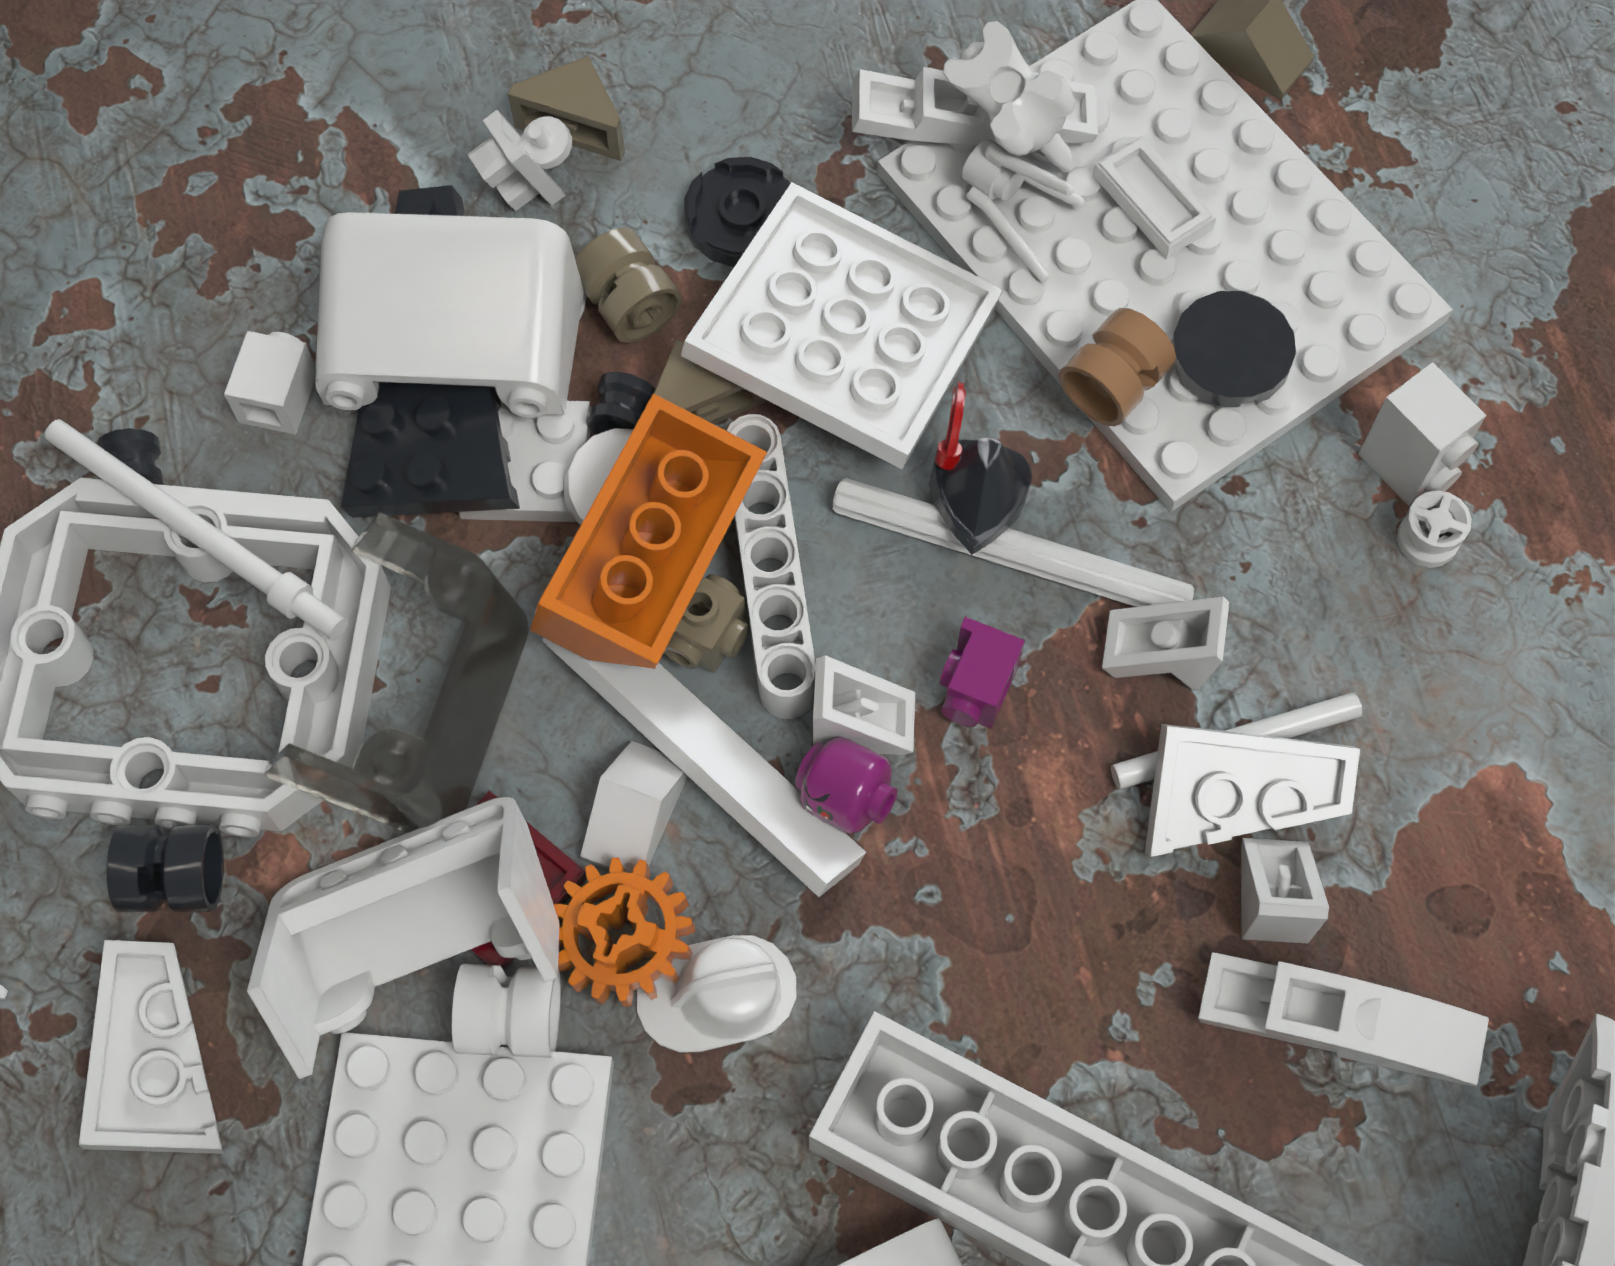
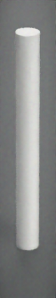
M1352 692L1226 731L1289 739L1361 717L1362 706L1358 696ZM1158 751L1111 765V773L1116 787L1120 790L1153 780L1155 778Z

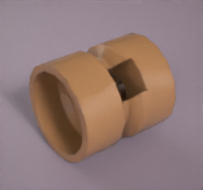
M1118 308L1112 312L1092 334L1096 344L1087 343L1082 346L1059 372L1058 378L1061 387L1069 400L1089 418L1106 426L1115 427L1121 424L1142 401L1144 390L1147 391L1153 388L1174 365L1176 360L1174 346L1167 334L1147 316L1130 308Z

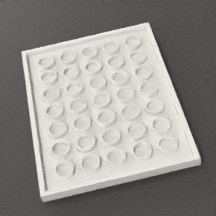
M1135 0L1029 66L1034 72L1039 74L1046 70H1051L1063 76L1065 80L1096 86L1098 136L1093 142L1066 143L1074 159L1075 166L1073 171H1062L1040 149L1027 155H1014L1073 185L1074 193L1084 198V206L1076 208L1023 181L1018 191L1010 199L1004 201L998 197L992 200L1049 274L1047 281L1041 282L1037 279L985 212L967 199V194L972 185L963 179L962 170L969 155L978 145L909 141L877 161V175L955 265L1003 289L995 311L1059 384L1058 377L1062 367L1082 346L1087 343L1096 344L1092 334L1118 308H1130L1144 314L1167 334L1170 341H1172L1181 314L1197 299L1217 291H1244L1266 299L1284 314L1294 331L1296 355L1285 384L1270 399L1255 404L1257 400L1250 403H1241L1240 407H1221L1201 400L1182 384L1176 373L1177 366L1174 363L1153 388L1147 391L1144 390L1142 401L1121 424L1115 427L1106 426L1089 418L1170 512L1445 324L1453 311L1445 300L1158 0ZM1141 135L1216 217L1213 230L1167 259L1093 177L1096 163Z

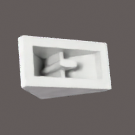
M826 655L816 658L813 745L818 742L826 744L835 737H844L878 754L906 755L913 753L914 691Z
M631 741L600 777L580 855L581 860L609 870L611 859L619 857L627 873H632L634 866L640 859L646 861L649 866L688 776L661 751Z
M1243 838L1241 846V938L1244 940L1308 944L1328 919L1329 905L1309 842Z

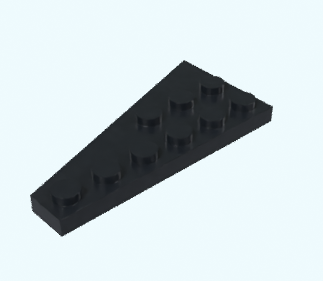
M452 185L399 190L395 214L465 216L462 197ZM379 382L378 395L375 401L362 406L358 410L341 508L352 518L520 509L517 490L511 484L508 462H511L508 442L502 436L498 414L501 403L495 387Z

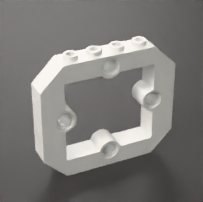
M79 478L5 528L0 544V781L26 806V812L48 819H63L66 817L67 811L90 813L92 819L112 825H127L130 823L131 817L154 819L156 825L170 830L177 825H217L222 832L230 835L257 837L260 830L283 831L357 776L391 586L380 562L328 499L154 484L267 564L314 569L311 585L313 596L348 620L346 630L334 641L304 621L303 628H292L278 634L269 644L265 654V667L281 695L288 702L277 762L173 752L164 742L151 737L136 738L125 743L122 747L43 740L55 687L69 686L79 681L89 671L93 662L91 642L72 618L88 549L176 557L185 573L194 580L205 583L217 582L228 577L233 571L201 548H192L194 543L102 479ZM63 638L61 645L55 651L42 654L44 648L51 641ZM305 661L317 662L315 669L310 674L299 678L291 677L293 670L299 664ZM154 769H164V773L156 785L146 789H139L142 778L148 772Z

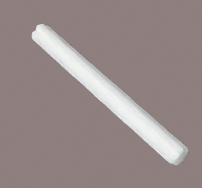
M849 478L841 479L833 497V510L836 513L971 555L954 536L935 505ZM1010 528L991 544L972 555L1135 607L1190 601L1194 597V587L1191 584Z

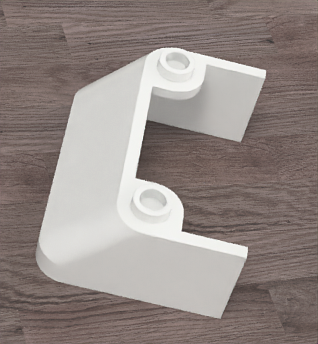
M500 797L486 801L304 874L286 884L274 895L270 902L247 992L299 1079L312 1075L319 1037L328 1032L333 1034L344 1033L363 1021L367 1014L366 1009L372 1002L376 986L492 941L498 954L505 958L516 957L519 960L532 958L544 982L558 978L559 920L528 825L516 801L510 797Z

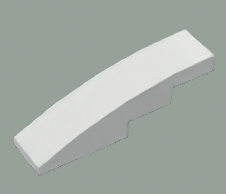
M922 67L917 78L913 80L859 69L852 82V132L910 141L979 145L982 141L990 139L1000 145L995 141L990 126L989 114L971 97L951 84L943 74V70ZM1066 80L1073 91L1075 105L1073 112L1067 115L1064 125L1058 133L1065 143L1093 142L1098 136L1096 86Z

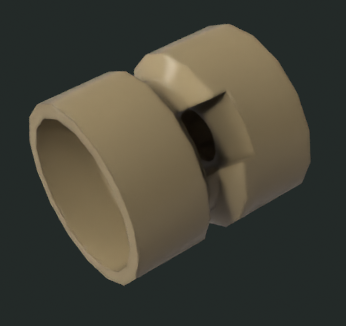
M627 227L616 228L599 235L589 242L575 259L585 294L593 304L599 305L598 312L621 342H637L655 334L675 316L681 306L682 296L662 267L654 265L655 259L633 229Z

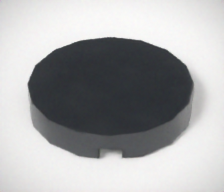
M753 157L726 158L714 163V169L707 171L703 176L701 172L692 180L684 198L686 231L695 248L712 261L735 267L791 184L789 180L783 177V171L773 163Z
M1217 291L1197 299L1181 314L1171 341L1176 353V373L1182 384L1201 400L1221 407H1240L1241 403H1250L1257 400L1255 403L1257 404L1270 399L1285 384L1296 355L1294 331L1284 314L1266 299L1244 291Z

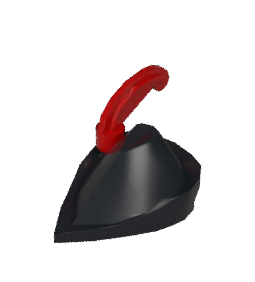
M957 382L956 388L953 387L952 404L946 439L938 444L929 487L932 501L954 536L973 555L996 540L1019 518L1032 482L1030 464L1022 454L1004 447L996 439L982 437L977 440H959L966 390L964 389V383Z

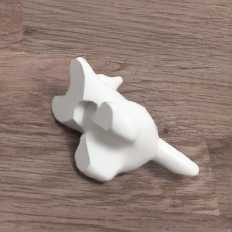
M998 21L988 22L983 28L984 42L971 43L962 52L961 59H949L944 64L943 74L951 84L971 97L989 114L990 126L995 141L1006 151L1022 156L1040 149L1059 169L1064 172L1073 171L1075 163L1070 148L1058 133L1062 129L1067 115L1073 112L1075 102L1072 89L1063 76L1051 70H1046L1040 74L1034 72L1023 59L1008 29Z

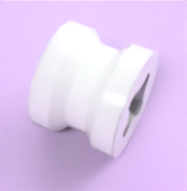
M1436 490L1420 495L1414 500L1398 528L1397 542L1400 551L1409 561L1418 566L1434 568L1448 563L1452 560L1471 530L1472 518L1468 507L1460 498L1449 492ZM1426 528L1429 530L1428 536L1424 531Z

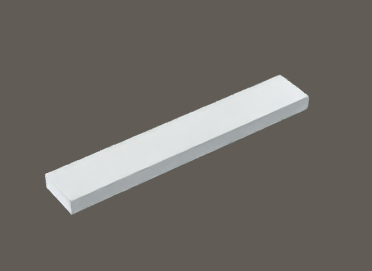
M543 637L542 641L818 897L859 866L866 851L845 832L808 813L803 808L800 800L801 792L660 663L657 664L655 669L587 660Z

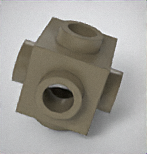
M708 574L706 578L703 577L664 653L683 667L695 669L699 665L713 673L717 671L725 656L733 659L741 650L750 630V625L746 623L744 597L740 596V591L737 587L715 574Z

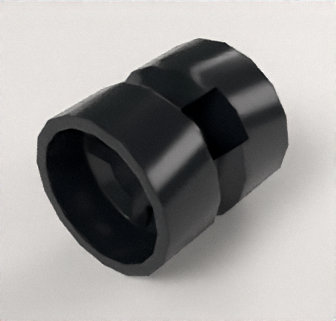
M121 825L115 829L108 849L107 887L112 907L117 912H155L161 908L164 902H167L174 912H211L216 909L223 888L224 851L220 831L215 825H177L173 827L169 835H166L159 825Z

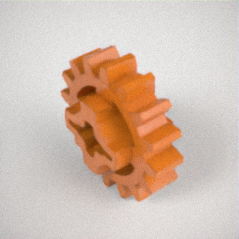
M619 857L611 859L609 874L601 876L592 864L586 866V877L589 882L581 888L576 883L567 881L563 886L572 900L569 905L554 904L558 920L563 923L562 927H559V947L565 948L558 955L559 971H568L575 968L568 980L570 986L578 993L592 983L591 997L596 1003L601 1005L607 1000L611 991H616L623 1007H631L633 990L640 988L651 1000L657 998V988L654 981L662 976L667 981L676 983L679 977L671 963L674 958L690 960L692 956L690 947L680 940L681 936H687L695 932V924L692 918L677 916L689 906L684 893L678 892L667 896L673 886L670 875L664 871L651 881L650 868L647 862L641 859L634 866L632 873L625 871ZM616 892L613 897L593 905L600 898ZM649 898L662 910L665 930L660 929L655 923L646 921L645 917L649 909L647 901ZM629 920L635 931L633 936L621 935L617 944H615L608 931L610 928L621 929L625 921ZM578 934L584 935L587 940L595 942L594 966H591L584 960L579 947ZM645 958L651 959L641 968L626 973L629 966Z

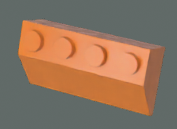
M653 393L539 600L530 631L587 660L655 669L757 474L767 451Z

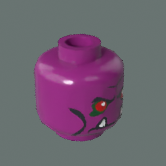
M835 737L826 744L818 742L813 745L804 757L795 780L796 788L801 791L800 800L803 808L811 815L846 833H858L868 826L871 821L877 824L882 823L889 815L897 797V789L890 786L892 768L889 760L844 737Z

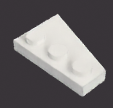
M1161 724L1145 854L1153 857L1172 853L1173 849L1201 843L1209 845L1232 840V837L1266 829L1279 830L1352 814L1360 749L1348 745Z
M104 940L79 1146L82 1149L224 1154L174 943Z

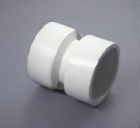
M462 964L456 978L452 1005V1042L454 1051L457 1054L494 1055L501 1045H508L514 1056L552 1058L553 1051L556 1050L560 1023L561 979L559 969L558 978L544 982L537 967L521 966L513 977H507L500 965Z

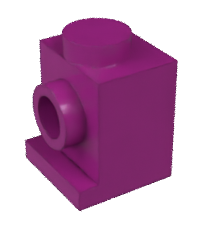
M965 616L960 626L957 650L952 649L939 680V685L947 687L946 700L941 709L942 714L949 720L962 726L975 727L977 724L992 729L1020 665L1025 640Z

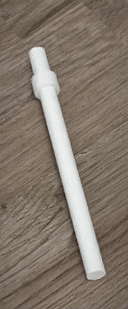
M55 420L48 426L45 432V439L261 590L267 595V603L290 619L298 616L332 641L338 639L344 633L348 620L313 596L312 586L292 572L280 573L63 420Z

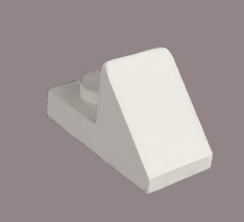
M1214 597L1110 610L1102 669L1114 678L1172 673L1192 690L1200 689L1223 662L1229 601L1225 597Z

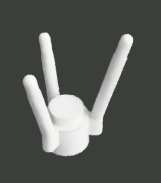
M986 139L971 152L962 170L963 179L972 185L967 194V199L985 212L1025 265L1030 268L1039 281L1045 282L1049 278L1047 270L992 200L998 197L1004 201L1010 199L1018 191L1023 181L1076 208L1083 207L1085 200L1074 193V187L1070 183L1015 157L993 140Z

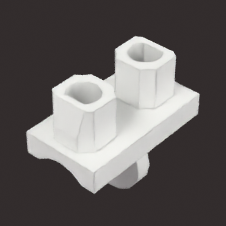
M498 110L483 120L493 136L468 153V156L482 178L492 188L496 186L502 197L515 211L538 194H541L551 206L566 196L557 183L543 170L560 165L568 157L572 148L571 133L559 119L551 116L540 117L532 121L524 129L522 136Z

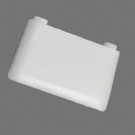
M355 212L337 213L329 217L325 224L321 243L315 379L316 390L323 404L332 405L342 410L360 409L362 406L375 401L378 395L379 382L494 386L500 400L509 407L511 412L518 416L538 418L544 414L565 415L584 293L567 233L554 223L534 218Z

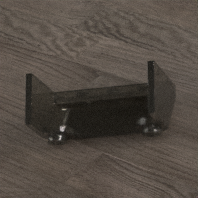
M379 512L355 540L351 553L424 583L426 594L431 603L441 612L461 620L420 735L416 737L395 729L379 731L362 744L352 768L288 743L267 763L262 776L409 833L466 810L529 633V623L524 610L480 557Z

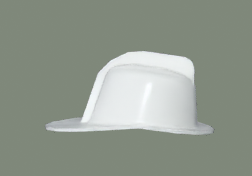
M732 935L688 945L692 951L691 959L680 960L674 958L671 963L679 977L676 983L667 981L662 976L654 981L658 997L653 1000L644 993L642 988L637 990V1013L644 1030L660 1046L679 1053L703 1052L755 1040L770 1034L789 1017L797 997L796 975L788 958L773 943L754 935Z

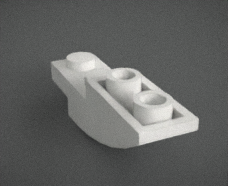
M1214 952L1211 955L1198 1017L1200 1023L1337 1053V1057L1477 1087L1489 1021L1488 1017L1382 985L1278 961V966Z

